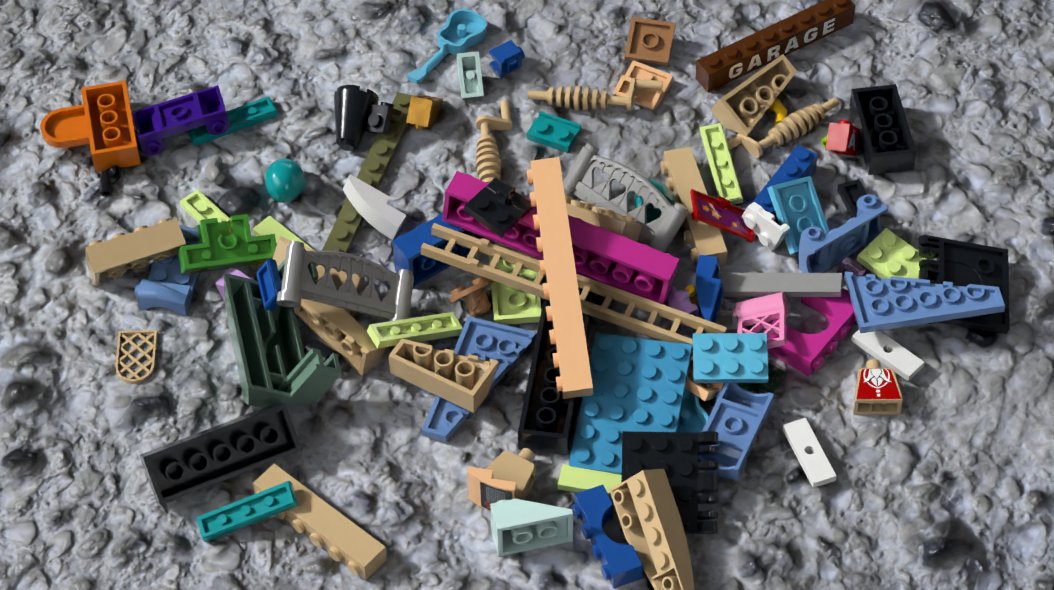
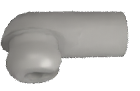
M213 155L204 173L209 181H214L215 184L219 185L225 178V175L220 173L219 170L222 158L218 155Z

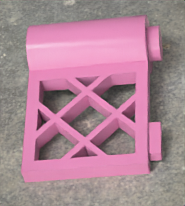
M784 292L736 302V307L732 311L733 316H736L738 321L737 333H758L764 328L767 329L764 332L767 333V349L786 345V315H789V307ZM779 319L773 325L769 324L771 320ZM755 324L750 330L745 329V326ZM774 333L779 335L778 338L768 339Z

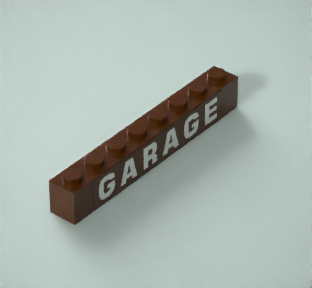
M824 0L696 60L695 79L707 92L719 88L771 63L782 54L786 56L853 24L855 4L851 0Z

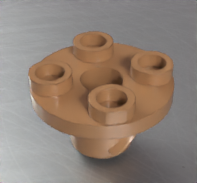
M482 276L473 280V286L467 289L465 286H461L451 291L452 297L449 298L451 303L460 299L464 301L471 316H480L491 308V303L485 293V287L494 283V281Z

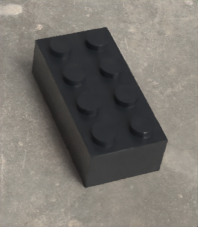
M896 84L851 89L849 108L854 126L860 129L858 141L868 175L913 170L916 150Z

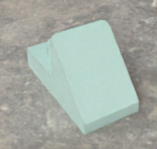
M479 51L456 54L461 99L484 97Z

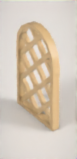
M157 330L118 332L115 367L116 373L122 381L130 384L142 383L153 374L156 365ZM121 337L126 340L123 344H121ZM136 337H140L143 340L138 345L132 341ZM152 337H154V344L149 341ZM147 343L150 348L143 351L140 347ZM127 344H131L134 347L129 352L123 349ZM138 350L141 355L135 359L131 354ZM153 350V356L151 357L148 353ZM120 351H122L125 354L121 358ZM144 356L150 360L145 365L139 362ZM129 357L132 362L126 366L122 361ZM136 363L141 368L133 372L130 367ZM119 364L123 367V369L120 370V371H119ZM150 364H152L151 369H147V367ZM126 370L131 374L128 378L121 375ZM143 370L147 372V374L141 378L138 376V374Z

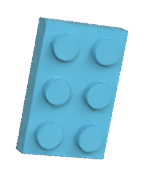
M811 176L767 188L780 226L785 223L790 227L784 237L790 255L799 253L801 233L806 228L817 226L826 234L830 232Z
M693 333V383H768L767 333Z

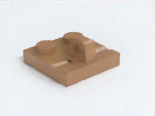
M632 17L624 59L626 61L634 60L640 63L668 66L676 23Z

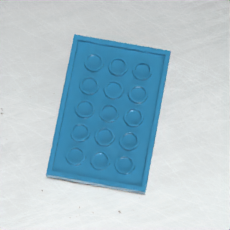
M595 333L589 363L593 395L582 397L569 466L622 475V431L677 432L692 356V345Z

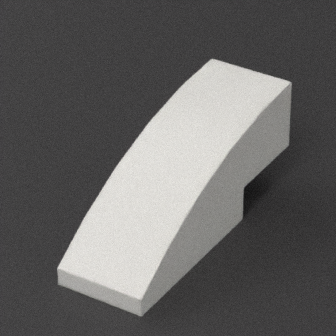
M350 174L343 187L347 198L369 224L393 240L400 230L406 214L388 205L390 199L388 195Z

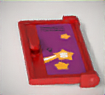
M691 189L692 220L704 222L744 238L747 242L752 243L754 241L755 232L746 226L742 218L745 212L744 209L731 205V202L725 198L718 197L716 199Z

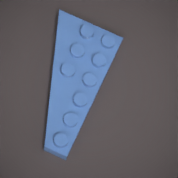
M845 272L844 276L860 333L999 313L1005 310L1000 289L995 286L969 284L964 287L954 286L953 282L943 281V284L930 283V280L895 276L885 279L876 278L875 274H866V277L855 276L853 272Z
M468 316L454 353L467 357L469 354L479 356V359L484 361H490V359L499 361L489 389L490 392L536 340L537 333ZM436 395L422 429V436L446 442L472 412Z

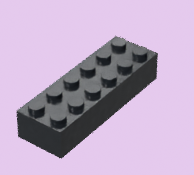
M278 402L140 455L156 502L162 505L300 452L302 448L286 404Z

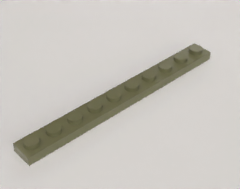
M397 92L392 104H394V109L401 111V115H392L388 135L377 134L357 176L358 179L377 190L409 123H406L412 95ZM348 198L322 249L323 251L349 253L364 218L358 213Z

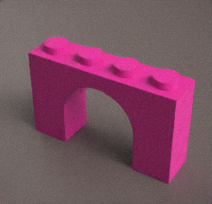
M842 288L841 297H801V303L825 316L830 326L820 333L806 334L786 325V345L767 349L768 353L807 376H810L815 369L819 370L824 363L825 357L828 354H833L841 338L845 339L850 333L852 325L857 323L849 292ZM775 319V320L771 323V325H773L774 323H776L778 320ZM774 333L768 339L778 338L779 335Z

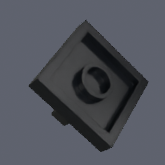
M496 177L464 206V212L501 238L532 210L531 202L517 193L513 185L510 183L506 185Z

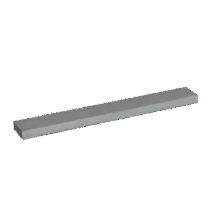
M676 273L673 287H676L677 291H685L688 285L693 284L696 295L693 297H697L696 273ZM720 273L718 279L722 280L724 288L723 297H762L779 292H784L786 297H841L843 276L842 273Z

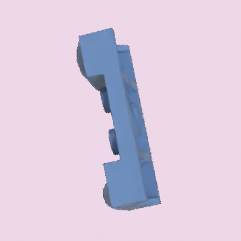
M867 194L860 197L857 201V217L849 219L846 224L839 228L832 229L828 234L817 226L806 228L801 233L799 242L800 271L802 273H825L864 250L882 232L880 215L886 213L888 207L877 196Z
M179 225L186 245L200 244L196 228ZM178 254L157 263L153 262L148 279L143 278L135 286L134 293L135 297H138L140 310H146L151 307H164L182 316H186L201 272L181 275Z
M725 383L723 389L719 390L713 410L702 430L719 433V443L708 445L719 447L718 453L714 455H698V462L715 461L718 463V469L701 471L715 472L720 477L738 481L746 465L747 455L762 423L765 424L773 408V393H752L739 387L736 383Z

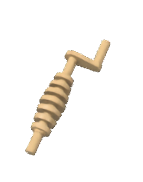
M631 78L627 97L610 96L608 91L605 90L600 95L599 89L595 88L591 94L590 87H585L582 94V86H576L574 93L573 86H567L566 93H564V86H559L557 92H555V87H549L547 91L528 90V99L546 100L548 105L554 106L556 101L557 107L561 108L565 102L566 109H571L574 102V110H580L582 103L583 110H589L590 103H592V110H597L599 104H601V109H607L609 105L627 106V110L632 111L636 88L662 90L663 81Z
M832 98L822 105L815 103L795 113H791L775 125L774 128L770 129L768 137L760 142L738 133L736 137L727 141L729 150L741 145L753 157L759 158L763 155L762 150L772 144L780 146L783 143L805 135L806 132H809L819 122L824 120L825 113L838 106L839 102L836 98Z
M508 100L500 102L502 118L483 115L476 119V127L481 130V137L477 141L476 168L479 180L490 183L495 177L498 180L501 177V159L496 140L490 135V130H510L513 127Z

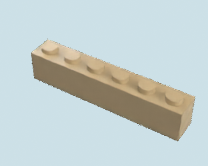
M691 146L664 151V159L660 162L662 174L667 176L666 185L673 193L675 203H680L688 208L687 216L680 227L684 226L685 242L691 246L690 256L692 262L697 264L699 255L718 257L720 267L726 266L728 251L720 229L701 221L692 220L691 189L706 195L708 194Z
M273 464L253 482L256 494L291 481L299 506L279 513L276 516L290 522L298 533L303 532L307 535L315 546L322 547L328 551L332 559L344 563L353 575H359L367 580L387 561L386 547L276 464Z

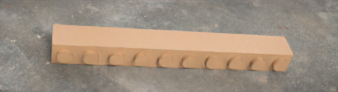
M560 158L530 161L531 169L526 171L528 184H533L534 192H530L531 207L536 206L537 214L533 215L534 228L540 230V237L536 238L538 252H543L544 260H539L541 275L546 274L547 283H542L544 298H549L550 306H546L547 320L553 322V329L549 330L551 345L556 344L557 353H552L554 368H559L560 376L556 377L557 391L563 392V399L593 395V384Z

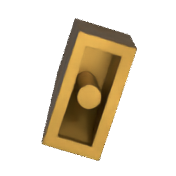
M423 94L411 96L406 123L413 124L412 128L426 130V127L434 126L443 104V99Z

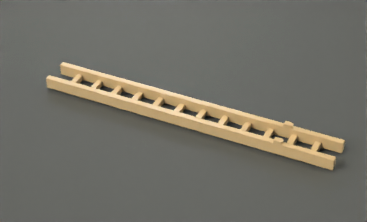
M436 223L432 226L431 235L449 241L445 250L423 243L421 246V255L549 300V298H544L543 285H540L545 275H541L540 264L537 259L489 243L490 240L478 239ZM455 244L471 249L467 258L451 253ZM478 251L493 256L489 266L481 264L479 260L474 259ZM500 259L515 264L511 274L496 269ZM522 267L538 273L534 282L518 277ZM576 274L578 287L583 289L580 294L582 313L660 341L691 344L692 347L693 340L691 338L677 334L680 324L697 329L696 333H726L727 327ZM589 292L606 297L602 306L585 301ZM612 299L628 305L625 314L608 309ZM635 308L651 313L647 323L631 317ZM657 316L674 321L670 331L654 325Z

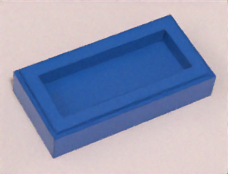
M268 258L256 274L265 310L273 311L278 305L276 303L277 293L281 291L282 284L276 260Z

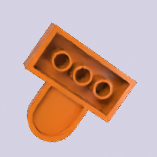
M126 80L81 88L83 105L51 111L41 122L42 137L52 147L71 148L90 144L95 173L106 171L113 165H118L120 168L141 165Z

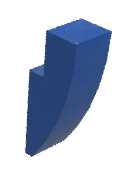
M699 255L696 268L697 297L703 319L716 323L724 294L722 280L718 279L721 268L718 257Z

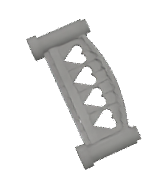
M587 142L586 146L582 147L563 181L565 195L573 197L574 200L579 197L583 201L594 204L596 207L608 208L618 214L636 217L635 222L643 224L638 239L651 248L665 253L686 218L688 208L677 202L674 206L671 205L666 197L648 179L624 164L600 157L598 154L599 148ZM599 167L602 173L606 172L608 174V180L594 188V170ZM614 179H617L620 185L624 184L626 186V191L611 200V183ZM634 191L637 197H643L644 203L629 212V194ZM652 203L655 209L659 208L662 214L658 219L647 224V206Z
M290 241L286 251L281 291L277 293L276 303L284 307L296 308L301 306L303 298L387 319V322L409 319L414 276L412 271L401 269L398 274H395L380 264L349 253L323 250L306 251L304 243ZM309 263H313L315 266L322 265L325 269V273L315 284L308 269ZM331 268L336 269L337 272L344 271L347 274V279L338 289H336L330 275ZM353 274H357L359 277L365 276L369 281L366 288L359 295L352 280ZM375 279L381 283L387 282L390 285V290L381 301L374 287Z

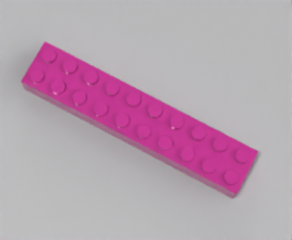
M457 171L445 191L442 221L537 259L544 260L543 252H538L536 238L540 237V230L534 228L533 215L537 214L536 206L532 207V210L501 238L464 212V206L489 183ZM568 215L576 274L654 302L665 304L673 288L679 263L678 258L628 239L625 236L610 232L603 227L585 222L580 218Z

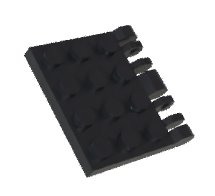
M930 235L920 236L919 257L923 259L919 261V279L930 280V283L943 284V281L953 282L954 286L966 287L969 284L999 287L1005 304L1004 312L939 321L938 323L1007 334L1010 330L1008 249Z
M622 431L621 483L642 470L664 469L685 534H717L718 522H697V520H713L718 518L716 511L698 512V504L713 505L718 503L717 496H698V493L718 492V473H698V470L718 469V463L715 461L698 462V455H714L718 453L719 447L708 445L719 443V433L714 431Z

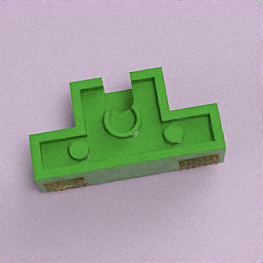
M248 214L231 216L230 220L226 222H218L217 218L200 220V225H197L200 244L181 246L177 251L181 275L229 269V267L236 268L264 264L268 258L273 259L277 246L275 234L251 237Z

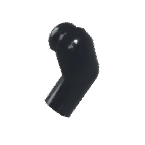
M118 165L111 166L100 175L101 196L109 197L112 195V185L120 179L122 169Z

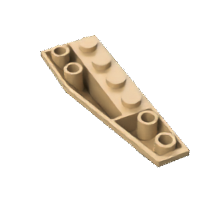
M642 470L611 488L610 493L625 538L629 545H633L642 563V568L655 590H695L687 539L665 470Z

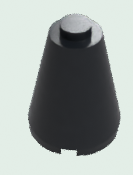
M343 85L337 88V92L335 91L336 143L345 151H352L359 146L366 132L371 104L378 105L379 97L372 90L367 89V92L361 91L360 86Z

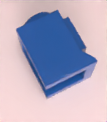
M512 40L489 50V54L494 59V61L489 63V66L501 79H503L505 74H509L522 67V59L525 58L524 51L520 46L517 47Z

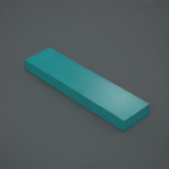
M268 96L226 111L230 128L223 134H210L206 125L200 126L197 129L187 130L186 132L193 145L198 146L278 116V111Z
M287 481L200 515L196 519L202 540L208 542L299 505L291 481Z

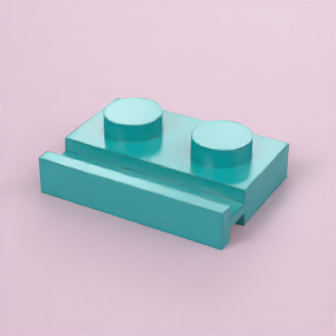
M540 111L539 116L535 118L526 133L527 140L568 153L577 139L578 133L581 132V124Z

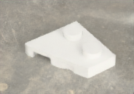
M755 202L747 206L742 215L746 226L757 234L760 242L771 252L779 247L790 229L785 223L781 226L773 221L775 216L765 211Z

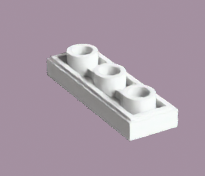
M860 330L852 335L851 341L887 367L893 369L894 372L907 381L924 367V361L881 331L860 333Z
M803 418L784 424L782 430L812 488L836 481L837 476L807 419Z

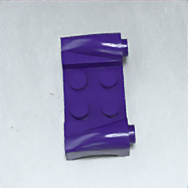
M218 85L132 112L138 134L137 138L143 153L146 155H156L162 152L165 148L164 137L174 136L190 129H197L203 125L207 126L208 132L212 135L223 134L230 128V122Z

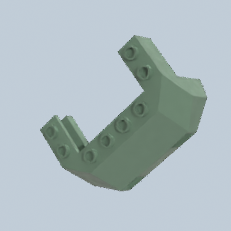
M285 259L278 267L281 284L283 280ZM309 263V272L314 283H316L319 278L318 271L313 263ZM224 273V294L228 327L244 403L260 408H265L278 402L285 403L287 408L316 403L342 374L338 355L332 353L323 363L321 350L312 348L305 356L294 308L277 305L273 311L265 310L258 281Z

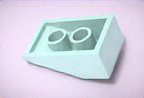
M504 499L490 504L491 529L498 557L573 541L572 509L520 499Z

